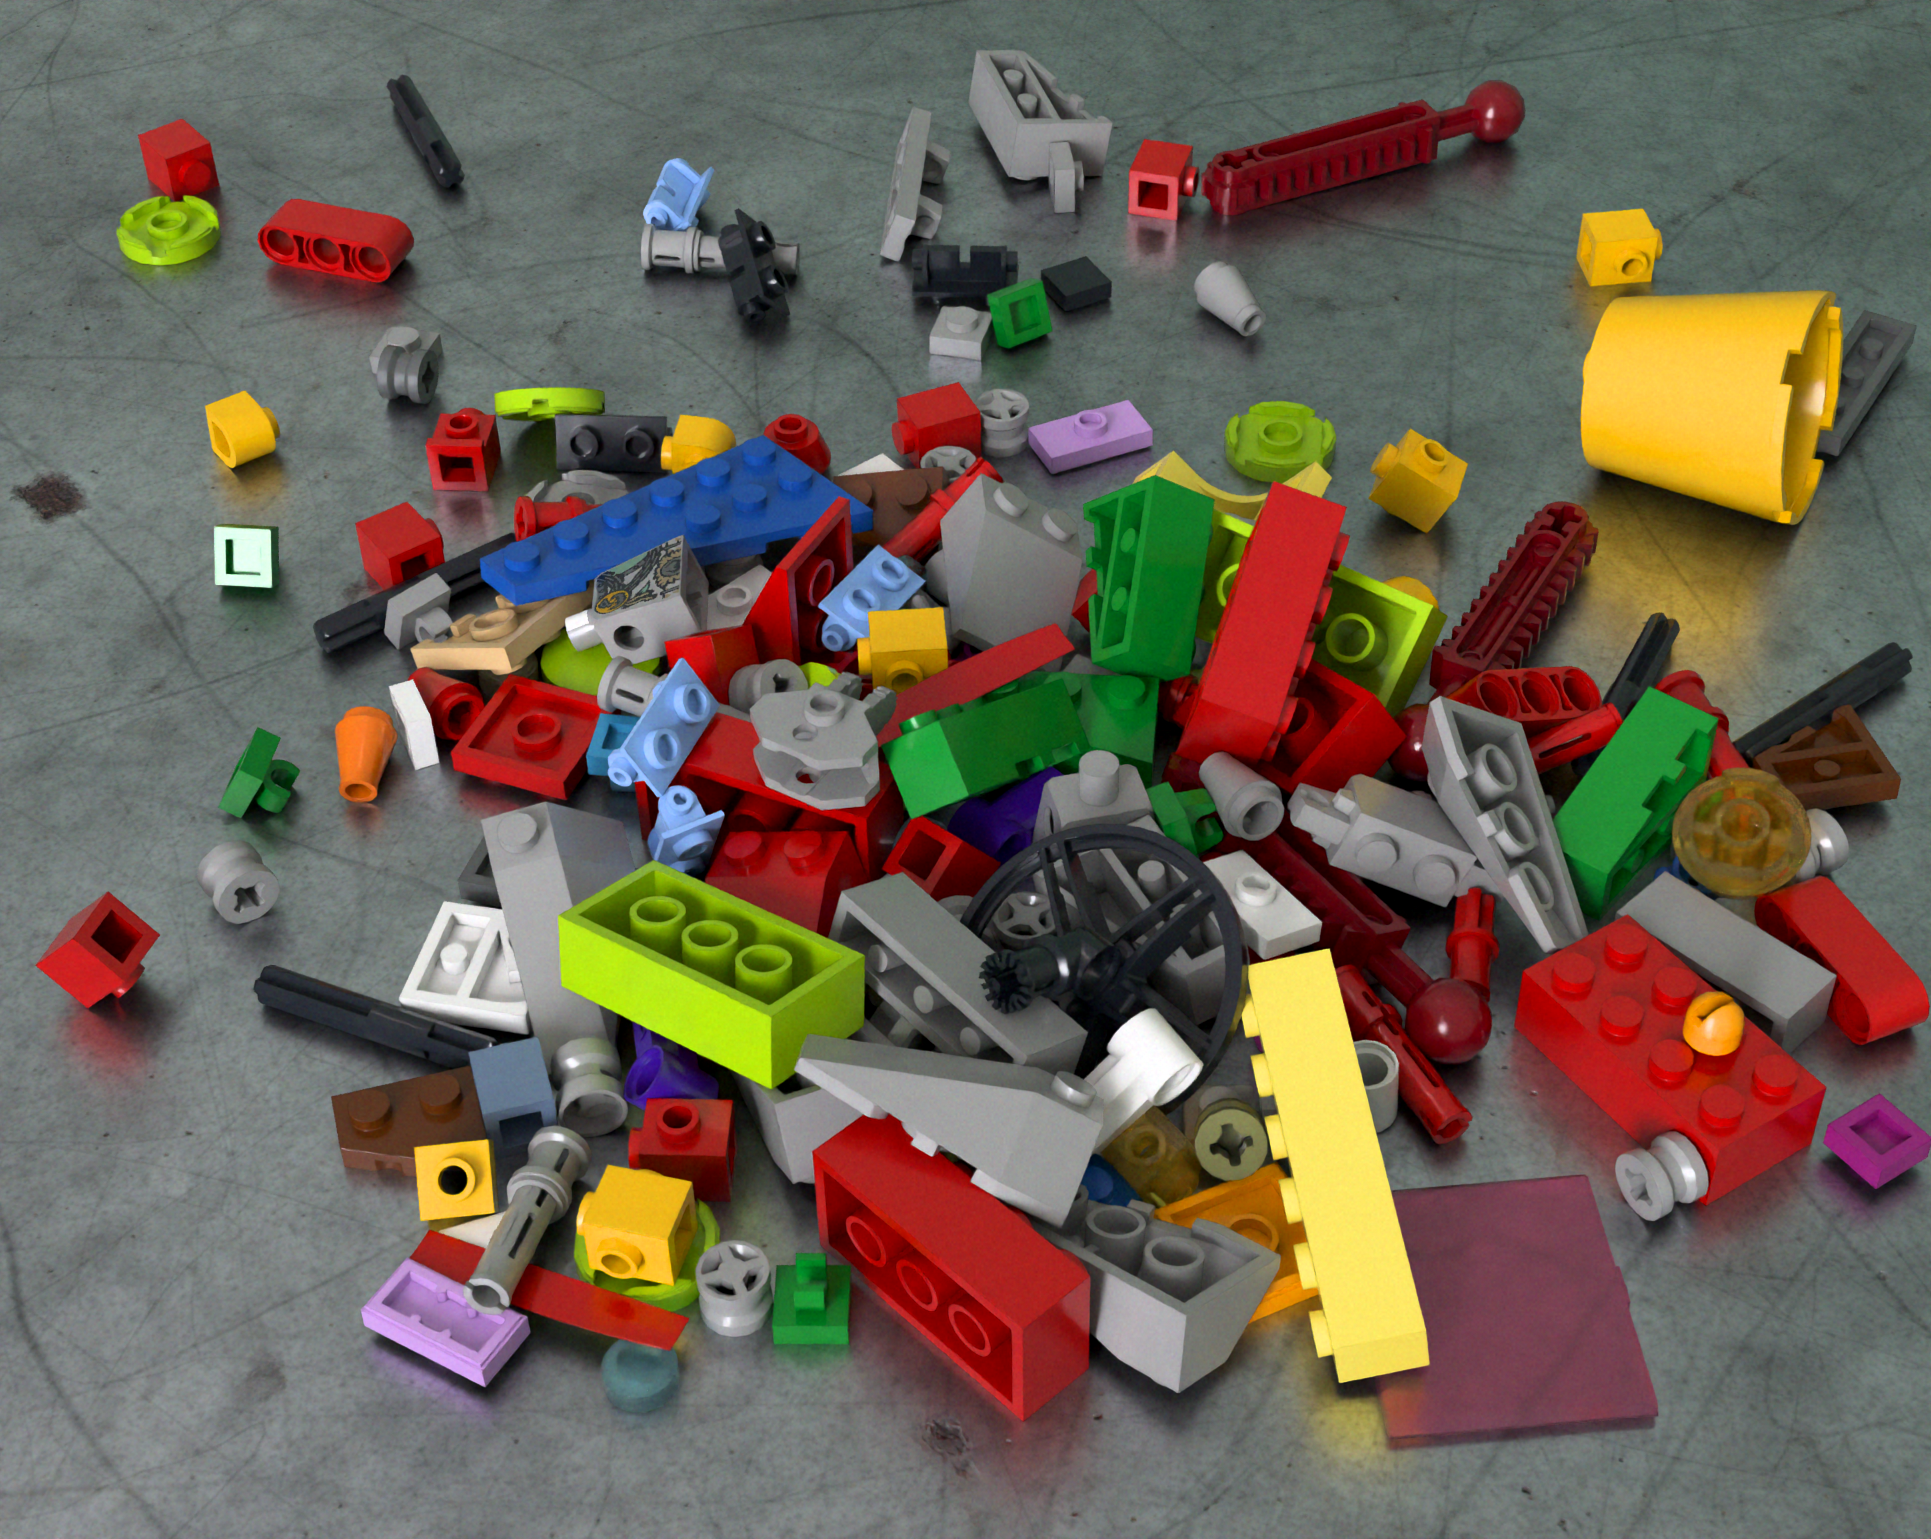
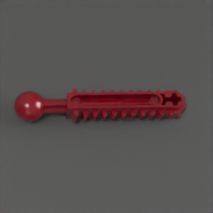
M1489 80L1471 90L1464 105L1436 112L1423 99L1407 104L1400 102L1396 107L1240 149L1223 151L1216 154L1212 162L1207 163V169L1201 175V195L1206 196L1210 200V205L1217 213L1232 216L1240 215L1249 210L1419 163H1431V160L1437 159L1438 141L1471 133L1474 137L1487 143L1503 142L1518 132L1525 118L1524 99L1515 86L1502 80Z
M1560 501L1547 504L1542 508V511L1536 512L1532 522H1526L1524 534L1517 535L1515 547L1508 548L1506 560L1499 561L1497 573L1490 574L1488 586L1481 587L1479 599L1472 600L1470 613H1463L1461 626H1454L1452 638L1443 639L1441 646H1434L1429 685L1437 690L1427 704H1413L1402 709L1392 717L1407 737L1387 761L1392 770L1406 780L1428 783L1427 775L1429 770L1422 750V741L1430 702L1439 696L1446 697L1481 672L1500 669H1521L1522 658L1528 659L1531 645H1537L1539 642L1540 631L1548 629L1549 618H1555L1557 615L1558 604L1563 605L1566 600L1567 591H1573L1575 578L1580 579L1583 575L1584 566L1590 565L1592 554L1596 552L1598 528L1593 527L1586 510L1581 506L1571 502Z
M1176 752L1170 753L1161 776L1160 784L1169 782L1174 793L1200 788L1206 789L1199 777V770L1202 764L1175 755ZM1285 809L1279 826L1267 837L1255 841H1249L1230 834L1225 829L1217 811L1203 815L1196 821L1200 822L1214 817L1222 830L1223 839L1218 844L1210 847L1213 852L1227 855L1240 850L1245 851L1322 921L1320 940L1310 944V946L1315 951L1330 948L1335 969L1343 965H1354L1368 985L1380 983L1406 1008L1404 1030L1429 1061L1434 1064L1459 1065L1477 1056L1487 1045L1491 1035L1492 1012L1482 992L1462 979L1437 978L1433 980L1402 950L1411 929L1406 924L1407 920L1394 913L1353 873L1329 865L1325 848L1313 842L1309 832L1294 826L1291 822L1290 814Z

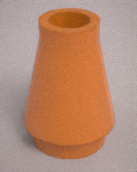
M360 706L348 710L335 727L340 772L339 792L349 801L369 802L377 796L379 782L396 745L398 734L393 727L392 718L386 712L374 707Z

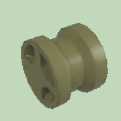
M1222 1098L1208 1104L1199 1114L1194 1126L1195 1151L1201 1166L1212 1176L1225 1181L1241 1180L1253 1175L1263 1164L1268 1151L1265 1125L1259 1112L1245 1101L1237 1098ZM1219 1144L1221 1147L1228 1149V1151L1221 1149L1219 1146L1212 1147L1211 1145Z

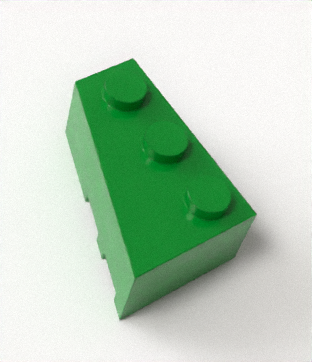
M1154 475L1083 504L1084 520L1094 523L1095 547L1091 546L1086 550V567L1096 570L1098 595L1093 594L1088 598L1092 664L1121 675L1160 678L1159 684L1190 674V667L1196 654L1195 633L1199 606L1205 592L1203 577L1207 549L1213 536L1211 521L1215 499Z
M1031 671L981 696L983 703L987 704L1063 678L1091 750L1051 767L1063 775L1079 773V761L1084 754L1094 750H1104L1118 758L1119 766L1129 764L1136 767L1145 789L1153 787L1158 734L1160 678L1136 677L1132 675L1081 674L1064 671ZM1029 776L1024 777V778L1020 779L1019 781H1023V780H1025L1026 778H1028Z
M1063 678L984 704L980 697L961 705L957 703L938 711L935 709L899 723L898 726L903 736L881 745L911 820L974 797H979L1091 750Z
M1649 686L1553 818V824L1582 913L1600 921L1671 844L1675 826L1680 821L1699 814L1719 718Z

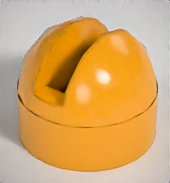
M1705 992L1695 998L1688 1007L1683 1025V1036L1692 1048L1701 1053L1713 1056L1729 1054L1737 1049L1741 1042L1745 1025L1744 1012L1733 1001V998L1724 992Z

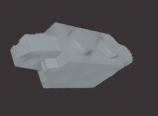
M1363 774L1351 776L1344 789L1339 788L1337 793L1299 783L1287 803L1288 810L1291 811L1290 819L1292 824L1311 833L1312 841L1325 848L1329 865L1443 907L1447 906L1453 896L1466 895L1468 889L1473 887L1481 888L1482 894L1493 895L1496 902H1502V898L1505 897L1439 803Z

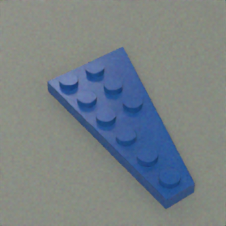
M762 435L749 439L743 444L714 457L703 459L697 464L668 477L657 479L651 484L620 498L609 500L603 505L574 518L561 521L555 526L526 539L510 543L505 548L480 558L481 578L515 606L587 591L590 585L589 580H594L600 573L681 535H684L701 567L766 553L768 542L796 537L800 540L839 496L850 500L851 531L853 534L873 530V510L778 444Z

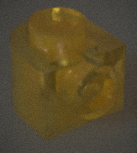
M1154 1105L1100 1152L1107 1163L1144 1203L1155 1205V1209L1191 1196L1199 1184L1198 1175L1202 1166L1196 1155V1149L1188 1138ZM1150 1145V1147L1142 1155H1140L1143 1149Z

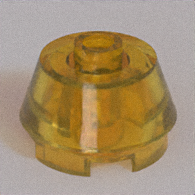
M1753 768L1726 769L1722 771V776L1707 780L1695 789H1692L1680 804L1672 827V841L1676 855L1684 869L1712 893L1731 900L1759 898L1788 882L1797 874L1806 861L1812 837L1809 818L1800 801L1792 792L1779 784L1780 779L1776 776Z

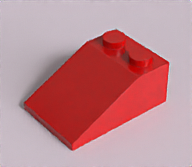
M839 496L781 560L742 625H752L759 664L776 659H787L794 662L797 666L809 662L818 664L833 663L835 651L826 648L822 642V627L829 615L820 609L818 605L854 569L849 499Z
M1311 659L1304 678L1299 679L1293 696L1298 697V701L1286 734H1281L1271 762L1259 759L1254 771L1279 788L1283 806L1288 810L1287 803L1299 783L1337 793L1339 788L1344 789L1351 776L1363 774L1372 778L1407 736L1375 694ZM1197 688L1171 717L1175 724L1183 730Z
M813 830L729 832L705 879V883L826 938H828L841 891L869 883L848 831Z

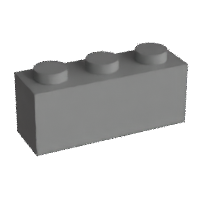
M1663 872L1616 912L1614 921L1627 914L1630 915L1713 989L1731 996L1733 1001L1742 1008L1744 1016L1788 1054L1792 1053L1825 1022L1837 975L1668 872Z

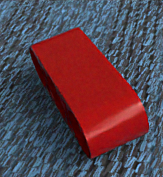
M290 199L260 229L258 243L263 253L269 259L281 265L369 282H383L390 277L414 247V237L405 223L389 215L302 199Z
M1573 666L1487 670L1481 672L1445 697L1522 723L1526 739L1553 726L1560 725L1602 707L1600 691L1594 680L1586 672Z
M1817 876L1757 898L1754 916L1756 925L1761 930L1837 975L1827 1015L1853 1043L1864 1045L1926 1021L1929 1016L1930 1005L1928 994L1920 978L1830 879L1824 876Z

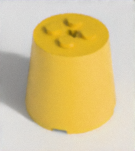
M1826 290L1615 298L1606 308L1599 322L1591 350L1588 351L1583 366L1584 385L1581 404V440L1587 463L1599 470L1777 523L1788 525L1799 523L1810 507L1825 465L1823 460L1814 459L1820 431H1833L1838 403L1843 358V318L1841 308L1830 307L1834 306L1836 293Z

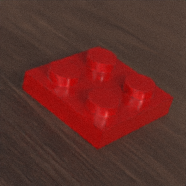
M509 674L451 751L454 770L567 800L588 770L586 755L600 713L621 715V709L608 712L599 708L597 696Z

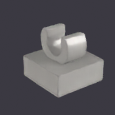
M435 573L388 600L384 634L398 650L415 640H418L420 643L425 639H432L435 643H442L449 638L445 633L451 630L449 625L453 623L448 615L451 588Z

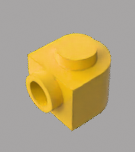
M245 390L205 406L212 450L230 468L237 467L275 451V439L280 437L278 422L268 407L261 408Z
M680 414L674 435L665 436L663 440L661 468L672 470V474H675L697 464L703 459L711 458L736 447L734 433L719 420Z

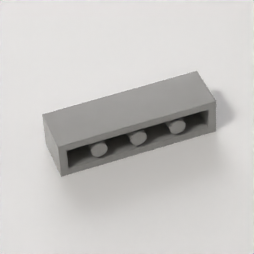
M901 872L841 891L828 939L864 954L865 983L944 1054L1038 1067L1054 1076L1058 1071L1074 1074L1088 1032L1049 998L1042 996L1034 998L1028 1008L1005 1015L1001 1013V1008L995 1010L992 1007L994 1001L987 1002L985 998L989 993V988L985 990L982 988L981 984L985 983V980L979 978V973L984 971L980 966L982 962L987 961L985 957L996 952L907 875Z

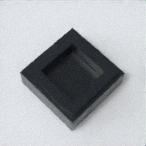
M1087 256L1041 270V281H1043L1045 291L1065 311H1071L1108 299L1112 295V281Z

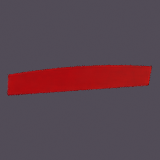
M1054 623L983 651L923 680L896 695L898 699L896 700L897 705L892 719L888 721V724L884 725V728L876 736L878 748L886 742L903 736L898 726L899 723L933 709L938 711L957 703L961 705L977 699L1075 650L1074 646L1058 625Z
M429 1230L409 1258L465 1286L486 1248ZM528 1263L515 1288L510 1302L511 1305L570 1325L667 1351L672 1349L689 1321L688 1317Z

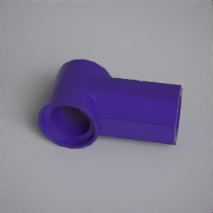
M1050 766L1044 771L1032 774L991 803L982 797H974L957 809L949 822L947 831L1000 862L999 869L1014 855L1033 843V832L1044 783L1052 777L1063 776V774Z
M633 1022L637 1059L629 1070L624 1083L623 1095L626 1101L645 1111L647 1098L717 1100L719 1084L716 1078L698 1068L696 1052Z

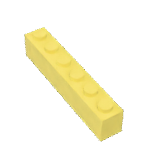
M1330 948L1248 965L1250 994H1246L1241 1019L1245 1037L1260 1036L1263 1053L1250 1056L1259 1098L1273 1096L1277 1114L1264 1117L1273 1160L1288 1158L1292 1177L1278 1180L1287 1223L1291 1224L1302 1221L1307 1242L1293 1245L1302 1289L1317 1287L1322 1306L1320 1310L1308 1312L1318 1358L1333 1355L1339 1383L1428 1366L1430 1361L1426 1328Z

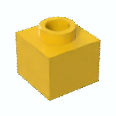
M487 1139L414 1147L420 1221L500 1212L493 1140ZM454 1165L461 1167L468 1177L466 1188L457 1195L446 1192L441 1184L443 1172L448 1167Z

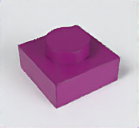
M1879 1093L1829 1123L1823 1143L1877 1189L1926 1159L1931 1148V1136Z

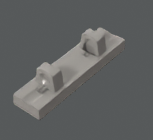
M915 106L911 110L897 145L879 254L898 262L905 247V240L909 235L932 239L939 226L943 205L920 194L922 181L936 184L941 183L948 168L951 153L948 149L928 140L932 112Z

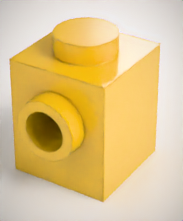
M1644 209L1582 214L1576 258L1590 286L1651 281L1654 261L1659 260L1662 255V236L1658 228H1653Z
M1410 428L1396 446L1388 442L1374 460L1370 472L1376 475V479L1368 499L1382 506L1389 514L1400 517L1427 534L1457 499L1468 463L1448 452L1439 442L1427 439Z
M943 607L868 612L869 637L857 638L859 675H872L873 689H877V686L881 687L882 685L894 690L897 693L896 695L948 668Z
M607 1165L596 1191H588L584 1195L577 1216V1233L585 1238L589 1268L601 1270L610 1276L620 1279L634 1277L671 1286L675 1285L698 1230L693 1184L691 1181L663 1176L652 1170H633L613 1165Z

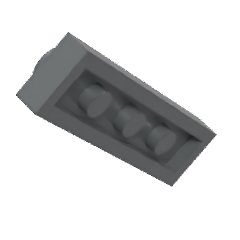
M1867 310L1863 311L1843 340L1841 381L1833 431H1820L1816 452H1825L1839 456L1913 344L1917 325Z

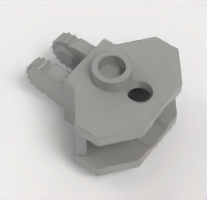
M843 672L828 687L815 682L808 690L764 694L749 710L750 720L760 740L753 748L754 760L765 785L820 810L866 806L880 791L878 741L876 736L884 728V725L888 724V721L892 719L897 705V693L881 685V687L877 686V689H873L872 694L869 693L863 701H860L858 699L862 692V679L850 672ZM809 774V778L814 783H802L798 781V778Z

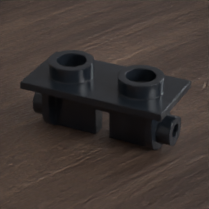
M738 208L734 210L738 225L730 224L723 227L720 231L721 236L718 239L727 274L734 277L743 271L746 272L730 282L737 312L750 323L761 321L766 315L765 311L772 307L787 317L790 315L785 298V293L788 292V284L783 273L775 264L772 250L776 248L774 237L764 222H756Z
M923 244V249H913L912 270H914L912 296H925L938 300L949 297H970L988 300L987 294L1018 283V251H1008V247L1005 245L970 246V262H960V245Z
M555 414L557 469L668 472V470L661 468L663 440L665 436H673L672 427H667V416Z

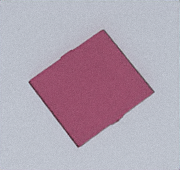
M1580 1174L1391 1190L1426 1328L1430 1365L1374 1376L1385 1429L1390 1440L1658 1416L1657 1398L1629 1311L1631 1302L1620 1266H1615L1588 1176Z

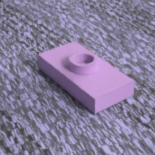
M1129 400L1093 410H1084L1072 416L1028 428V443L1051 474L1152 446L1153 429Z
M408 1257L361 1309L364 1326L483 1387L489 1384L531 1333L527 1316L509 1307H506L505 1311L501 1314H483L467 1303L463 1295L464 1285Z

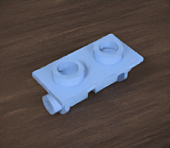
M676 158L667 161L656 183L657 187L653 190L644 209L643 215L646 223L655 224L658 230L686 232L689 227H696L699 220L695 217V214L710 196L707 187L714 169L710 167L700 176L684 159Z
M877 545L819 603L818 607L829 615L822 627L823 644L826 648L835 652L851 649L857 642V638L869 637L868 612L900 610L926 581L909 569L900 559L891 555L880 545Z
M684 658L678 659L665 681L657 683L653 689V699L622 746L619 749L613 750L608 757V765L610 767L608 769V776L616 784L626 787L630 786L632 782L645 781L657 797L663 796L719 708L720 704Z
M680 785L671 786L659 798V813L655 827L648 836L647 846L653 860L696 878L705 871L706 865L709 863L725 815L720 810L706 816L697 796L692 790Z

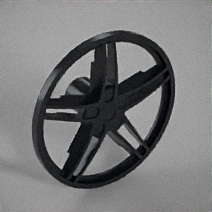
M1123 824L1084 825L1047 836L1014 855L984 883L970 902L960 922L981 939L985 928L1004 900L1031 875L1043 869L1057 937L1072 932L1053 863L1062 859L1084 926L1089 927L1120 948L1121 952L1120 965L1116 975L1106 989L1095 998L1084 1001L1071 991L1055 998H1049L1088 1032L1074 1075L1085 1079L1095 1068L1107 1034L1114 1035L1128 1020L1149 1008H1156L1167 1021L1202 1047L1197 1057L1202 1061L1203 1068L1196 1080L1170 1102L1161 1106L1153 1105L1124 1133L1127 1134L1160 1120L1178 1108L1205 1083L1220 1063L1234 1037L1243 1012L1248 981L1247 946L1244 930L1230 895L1215 874L1188 849L1166 836L1141 827ZM1098 849L1138 851L1169 863L1189 879L1142 911L1115 933L1110 934L1093 883L1087 880L1078 853ZM1197 890L1202 892L1201 895L1183 907L1161 926L1139 948L1136 946L1134 941L1172 914L1174 907ZM1213 911L1222 935L1226 971L1221 1006L1210 1034L1207 1035L1193 1024L1186 1014L1157 993L1154 984L1147 976L1192 936L1189 931Z

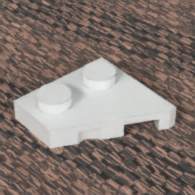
M444 901L399 997L401 1007L447 1023L528 1035L531 1030V1021L503 910Z

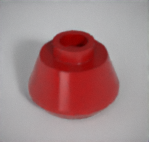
M786 414L778 417L765 428L764 436L821 475L831 463L830 449L818 427L812 421L805 419L801 415Z

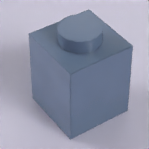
M534 1037L511 1043H503L494 1047L468 1052L486 1138L494 1141L495 1160L527 1153L528 1146L535 1132L543 1127L558 1126L554 1098L539 1038Z

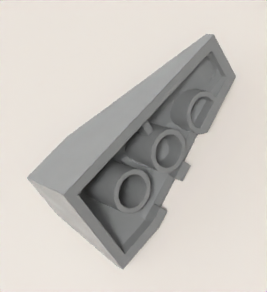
M1442 696L1432 700L1429 704L1422 750L1429 770L1427 775L1428 784L1439 805L1544 953L1553 955L1588 936L1589 933L1522 723Z
M545 801L480 820L535 1037L539 1038L549 1082H551V1059L559 1047L569 1041L580 1038H600L609 1041L617 1048L621 1015L561 986L558 915L634 872L636 869L622 821Z
M808 1034L805 1038L794 1071L867 1117L885 1119L889 1114L902 1121L904 1130L914 1138L911 1143L913 1146L931 1157L937 1155L939 1151L955 1154L977 1168L970 1182L989 1194L1059 1228L1062 1227L1069 1214L1103 1126L1104 1099L1096 1096L1095 1088L1087 1081L1065 1071H1058L1054 1076L1038 1067Z
M1082 1184L1079 1185L1069 1214L1061 1228L1018 1208L1029 1219L1035 1231L1058 1250L1066 1249L1072 1252L1085 1266L1090 1275L1089 1332L1120 1361L1147 1375L1156 1383L1166 1386L1177 1393H1180L1227 1361L1280 1268L1281 1255L1221 1224L1196 1218L1192 1224V1229L1155 1219V1205L1131 1199L1127 1207L1089 1200V1192L1086 1186ZM995 1197L997 1200H999V1201H1000L1002 1204H1004L1005 1206H1006V1205H1011V1204H1009V1203H1007V1202H1005V1201H1003V1200H1001V1199Z

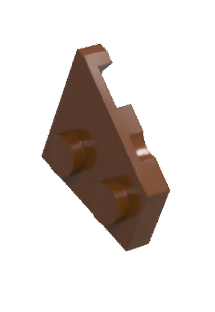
M943 466L833 476L834 484L873 510V530L855 534L852 532V544L858 547L869 546L875 548L877 545L882 547L931 502L929 496L937 489L944 490L949 486L950 476ZM942 541L916 566L924 569L931 557L943 549Z
M1843 705L1835 709L1831 723L1818 731L1810 726H1806L1792 734L1788 742L1774 745L1754 757L1752 772L1766 795L1769 796L1773 804L1778 808L1780 816L1801 814L1816 808L1823 810L1897 799L1901 782L1900 776L1851 705Z
M471 1066L331 1096L344 1166L348 1168L370 1171L394 1169L403 1175L417 1177L414 1147L487 1140ZM456 1165L450 1166L446 1169L451 1171L465 1172L461 1167Z

